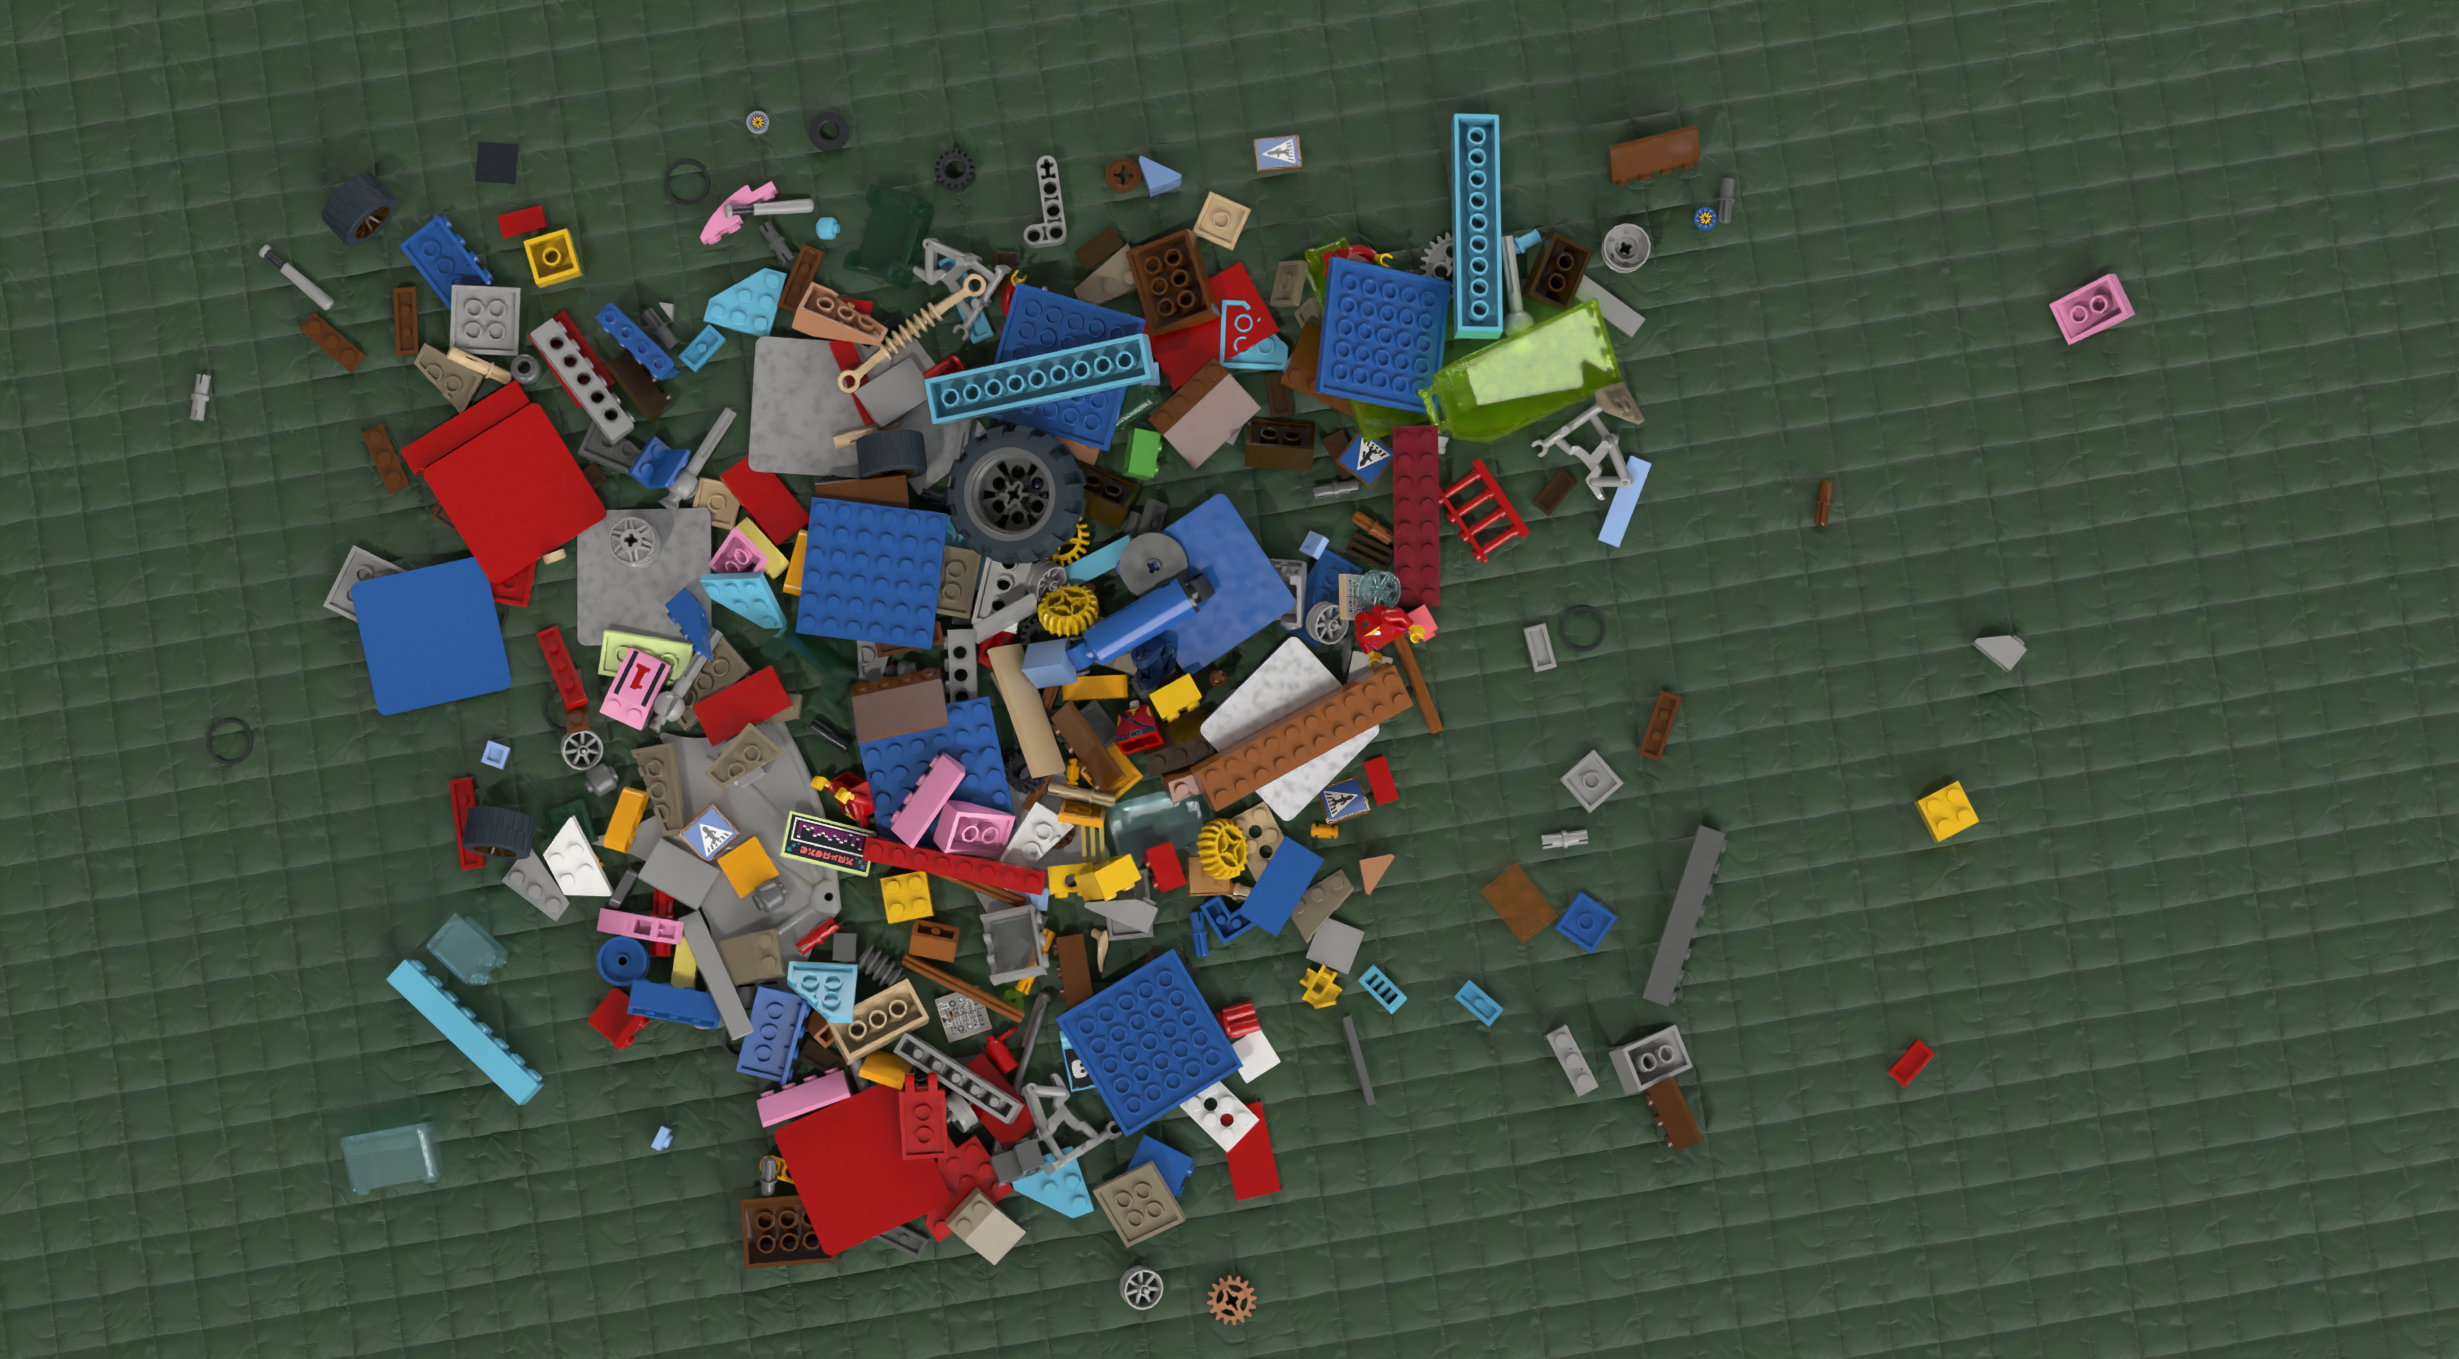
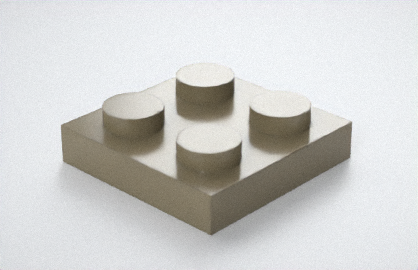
M1302 260L1279 262L1270 306H1299L1303 299V287L1308 277L1309 262Z

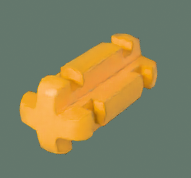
M1068 759L1067 785L1078 786L1077 779H1079L1080 767L1077 762L1079 759Z
M1312 824L1311 826L1312 837H1315V835H1318V838H1331V836H1334V839L1338 837L1339 828L1337 825H1335V828L1324 824H1319V826Z

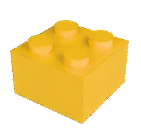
M567 228L523 241L535 283L539 288L583 276L573 240Z
M1189 673L1149 695L1162 722L1166 720L1171 722L1180 718V712L1186 709L1190 712L1200 707V702L1202 701V696Z
M1959 781L1914 803L1935 843L1979 822Z
M1131 854L1109 857L1074 876V879L1084 901L1094 900V902H1099L1102 900L1108 901L1116 897V892L1120 890L1126 891L1135 886L1134 882L1141 879V876Z
M919 871L880 879L888 924L935 916L926 872Z

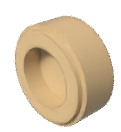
M564 549L542 557L545 564H550L566 558V553Z

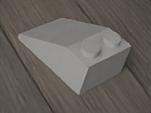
M1144 897L1142 901L1133 899L1087 902L1084 905L1086 909L1146 934H1149L1159 911L1155 907L1156 902Z
M1676 1025L1609 1052L1626 1095L1640 1092L1693 1067Z

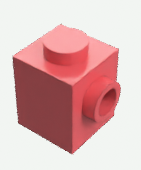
M1425 604L1407 614L1414 621V625L1424 627V642L1436 635L1434 631L1438 627Z

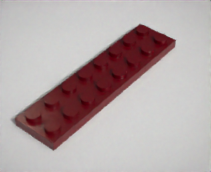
M1438 425L1392 426L1394 607L1423 606L1424 604L1425 606H1440Z

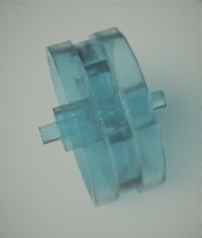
M1371 570L1360 580L1358 597L1365 608L1372 609L1380 605L1381 598L1385 602L1382 606L1394 608L1399 602L1401 585L1394 574L1387 571ZM1380 574L1385 576L1382 582L1380 581ZM1375 597L1373 605L1370 600Z

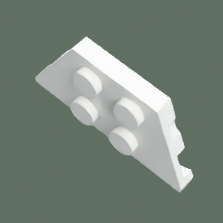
M572 816L543 854L564 895H613L614 890L577 819L575 816Z

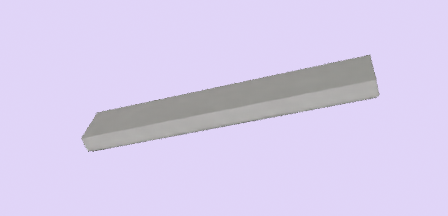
M696 911L678 918V921L684 922V937L731 1040L733 1041L753 1033L752 1025L700 912Z

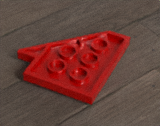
M975 1134L958 1146H955L947 1135L948 1157L937 1158L936 1164L949 1191L950 1201L947 1205L927 1213L925 1224L938 1242L953 1233L947 1226L945 1219L976 1186L994 1203L1014 1191L1009 1183L998 1187L990 1164L991 1156Z

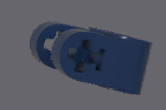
M1156 635L1135 647L1131 652L1133 665L1140 669L1136 673L1137 683L1143 690H1150L1157 686L1170 674L1177 663L1173 644L1160 635Z

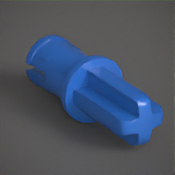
M1203 912L1189 913L1192 929L1190 936L1193 937L1195 956L1198 958L1206 957L1209 954L1206 938L1208 932L1205 930Z

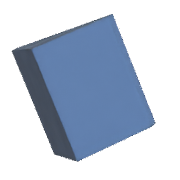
M1140 156L1139 167L1150 197L1181 186L1182 174Z
M1070 638L1028 644L1021 670L1037 689L1078 682L1075 667L1066 653V650L1071 646Z

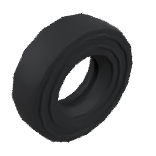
M823 112L812 120L809 127V136L812 143L818 149L824 152H834L841 149L847 143L849 127L846 120L840 114ZM825 124H834L837 127L838 134L834 139L826 140L821 136V128Z

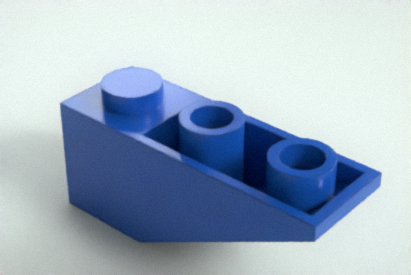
M684 588L665 604L669 610L667 616L675 625L679 623L682 627L679 631L687 641L690 639L693 641L694 645L692 648L700 657L704 655L711 660L712 651L706 610L687 588Z

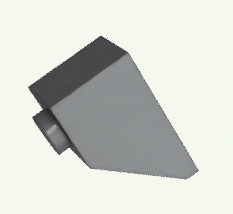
M2010 635L1977 638L1972 643L1973 646L2006 672L2013 668L2027 650L2023 647L2025 643L2016 636L2012 638Z

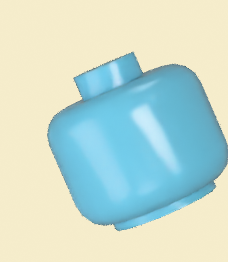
M822 217L816 224V233L820 239L833 240L836 238V233L840 232V225L837 224V220L833 217Z

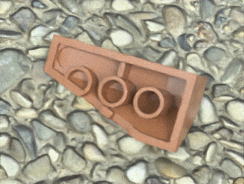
M811 282L797 308L791 328L814 337L881 346L888 332L886 327L869 315H862L854 310L855 306L852 303H844L838 298L839 294L833 290Z

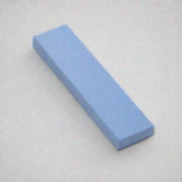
M1630 456L1626 465L1630 475L1634 478V483L1626 489L1622 487L1617 488L1598 537L1599 541L1617 548L1621 544L1651 467V463L1634 456Z

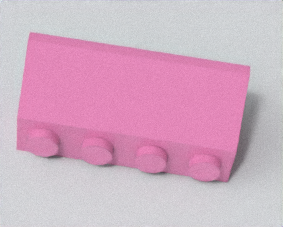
M944 751L940 756L936 754L929 763L931 767L927 774L922 773L916 782L918 785L914 793L910 791L903 800L905 806L901 811L896 810L890 819L892 822L891 830L912 849L965 776V766Z
M838 1067L825 1071L826 1076L817 1078L816 1075L803 1079L804 1084L796 1086L795 1082L782 1086L783 1091L774 1094V1091L771 1090L760 1094L761 1099L756 1100L763 1127L853 1096L845 1070L839 1071Z

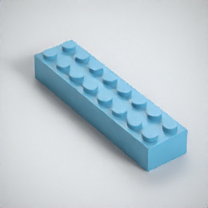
M405 959L386 980L518 1105H525L544 1085L540 1081L542 1076L534 1069H527L524 1066L526 1061L517 1053L511 1054L507 1050L509 1045L504 1040L494 1038L491 1035L493 1030L487 1024L477 1022L474 1019L476 1014L467 1006L462 1007L459 1005L460 999L453 992L442 989L441 987L444 984L434 975H428L425 972L427 968L420 961Z

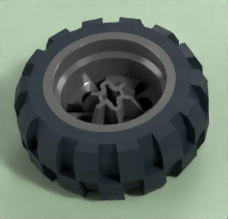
M1003 425L989 429L987 433L980 437L975 436L963 447L964 452L959 459H954L948 475L951 476L949 489H945L946 506H950L952 513L950 521L956 533L961 534L967 541L966 545L979 555L991 558L992 561L1006 564H1026L1037 560H1044L1057 553L1058 548L1064 543H1069L1078 530L1076 526L1080 516H1084L1087 499H1084L1083 486H1086L1083 470L1079 469L1074 460L1076 456L1065 443H1061L1054 438L1053 434L1039 428L1022 425ZM1005 462L1009 475H1005L998 465ZM1032 464H1034L1036 467H1038V469L1032 476H1030ZM1022 466L1025 473L1019 479L1016 476V469ZM1001 477L1005 480V487L1002 490L997 487V480ZM1039 477L1044 481V486L1040 490L1035 487V481ZM984 490L996 492V497L984 499ZM1018 490L1019 499L1014 498L1012 491ZM1049 491V499L1041 497V493ZM1000 500L1004 501L1005 509L1001 513L996 507ZM1038 500H1041L1044 504V508L1040 513L1035 510V503ZM1019 511L1025 517L1021 524L1017 523L1015 518ZM1031 513L1037 520V522L1034 525H1032L1030 521ZM1005 515H1009L1005 528L998 525Z

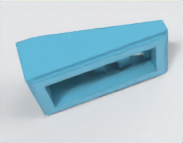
M1374 964L1358 980L1391 1014L1407 1000V997ZM1377 974L1378 977L1369 986L1367 982ZM1383 980L1385 983L1375 992L1374 989ZM1390 987L1392 990L1382 999L1380 996ZM1397 993L1398 996L1388 1004L1387 1002Z

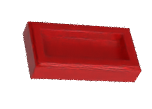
M541 205L497 216L503 239L548 228Z
M1385 756L1364 762L1363 765L1377 806L1399 799Z
M1917 1039L1887 1073L1905 1088L1932 1059L1935 1053L1920 1039Z

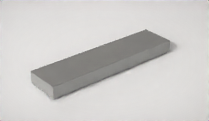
M1583 275L1575 298L1632 338L1645 321V318Z

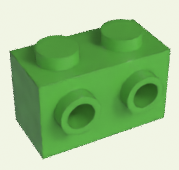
M1137 428L1128 432L1122 475L1143 480H1150L1154 478V475H1157L1159 469V462H1156L1157 455L1162 449L1161 433Z

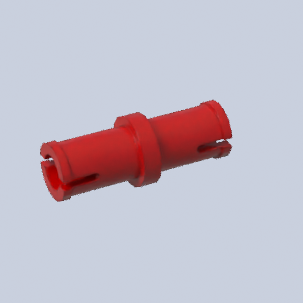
M830 917L816 929L812 928L810 930L811 933L795 943L797 949L806 944L800 950L803 956L817 944H823L825 942L824 939L840 929L837 923L828 928L835 922L833 917Z

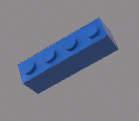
M646 979L633 980L627 1010L628 1014L718 1029L720 1014L709 991L699 992L691 987H684L682 989L674 987L669 983L654 984Z

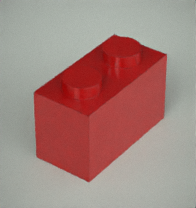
M1171 840L1145 849L1146 855H1143L1146 867H1152L1154 872L1151 880L1155 890L1160 888L1161 893L1187 884Z

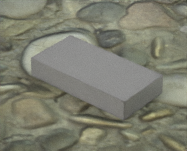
M1543 623L1524 628L1523 632L1534 673L1557 667L1546 624Z

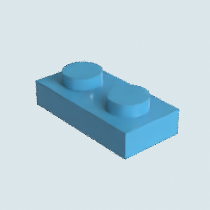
M709 324L680 354L679 358L696 373L726 342V339Z
M1470 980L1454 996L1488 1027L1504 1010Z

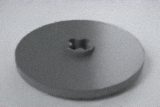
M1148 532L1136 536L1126 545L1120 558L1122 580L1130 591L1141 598L1179 576L1185 581L1187 576L1188 561L1185 551L1174 538L1163 533ZM1153 560L1157 561V566L1160 569L1151 571V566L1148 563H1152Z

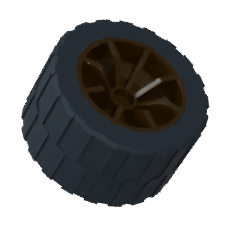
M361 173L345 182L330 197L323 208L322 220L347 246L354 247L371 239L386 225L395 212L397 199L371 173Z
M917 430L879 431L863 435L856 440L860 478L906 473V479L921 476L927 471L924 435Z
M491 806L471 807L467 811L462 847L467 851L483 856L512 860L526 859L530 856L536 820L531 815L507 808Z

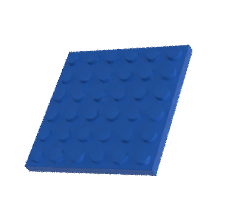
M1330 257L1315 392L1430 416L1437 415L1451 282L1343 258Z
M1017 282L993 365L1143 333L1146 320ZM1127 386L987 416L1017 425L1039 428L1054 436L1109 451Z
M812 497L796 633L932 649L948 514Z
M989 695L947 704L949 721L947 726L859 744L866 778L876 808L874 814L880 837L903 841L891 830L892 822L890 819L896 810L901 811L905 806L903 800L910 791L914 793L918 785L916 782L922 773L927 774L931 769L929 763L936 754L940 756L943 751L965 766V776L948 800L965 801L1015 815L1008 782L1005 779L1006 773ZM943 807L917 844L925 846L936 845L933 842V838ZM1016 818L1012 829L1017 828Z
M1171 949L1056 1018L1057 1023L1125 1137L1243 1067L1242 1062L1174 949Z

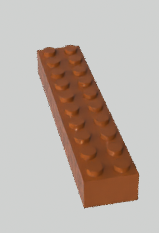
M1385 662L1194 765L1190 770L1208 807L1217 812L1413 706V703L1395 665Z

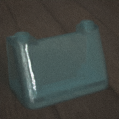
M1164 791L1117 803L1106 810L1117 856L1131 854L1138 870L1143 864V855H1146L1145 849L1167 840H1171L1175 851L1187 849L1188 853L1200 855L1197 853L1199 847L1196 843L1200 841L1198 835L1202 833L1201 828L1204 827L1196 795L1173 803Z
M435 1122L338 1138L351 1192H356L357 1196L370 1194V1189L417 1180L424 1179V1184L438 1182L437 1177L443 1176Z

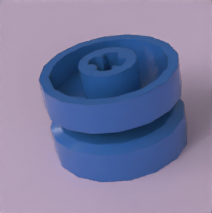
M617 936L608 940L601 947L597 956V967L601 976L607 982L616 986H632L633 980L638 981L647 976L650 969V954L641 941L628 936ZM623 957L627 959L626 965H620L619 963L623 960Z

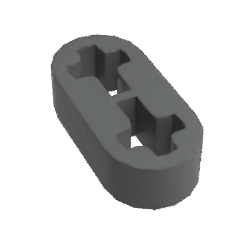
M628 868L608 905L618 911L621 909L638 879L639 872Z

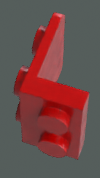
M613 988L589 1018L588 1022L612 1041L616 1048L619 1050L628 1049L635 1041L634 1035L639 1029L642 1031L650 1020L645 1016L628 1014L630 997L620 989Z

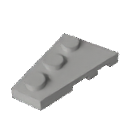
M857 640L859 679L871 682L884 677L889 656L878 658L874 642Z
M532 847L530 856L526 859H518L502 880L503 883L556 922L571 904Z

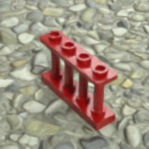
M1478 458L1471 464L1473 467L1470 470L1471 473L1444 491L1439 487V506H1445L1448 511L1446 516L1452 525L1456 523L1461 530L1458 534L1465 544L1467 542L1470 543L1473 548L1471 553L1475 560L1486 564L1489 561L1486 554L1513 536H1519L1522 540L1530 534V531L1482 460ZM1475 480H1481L1485 485L1484 491L1455 510L1448 498ZM1487 499H1494L1498 505L1496 510L1470 528H1467L1460 517ZM1506 517L1511 524L1508 526L1509 529L1480 547L1473 536L1499 518Z

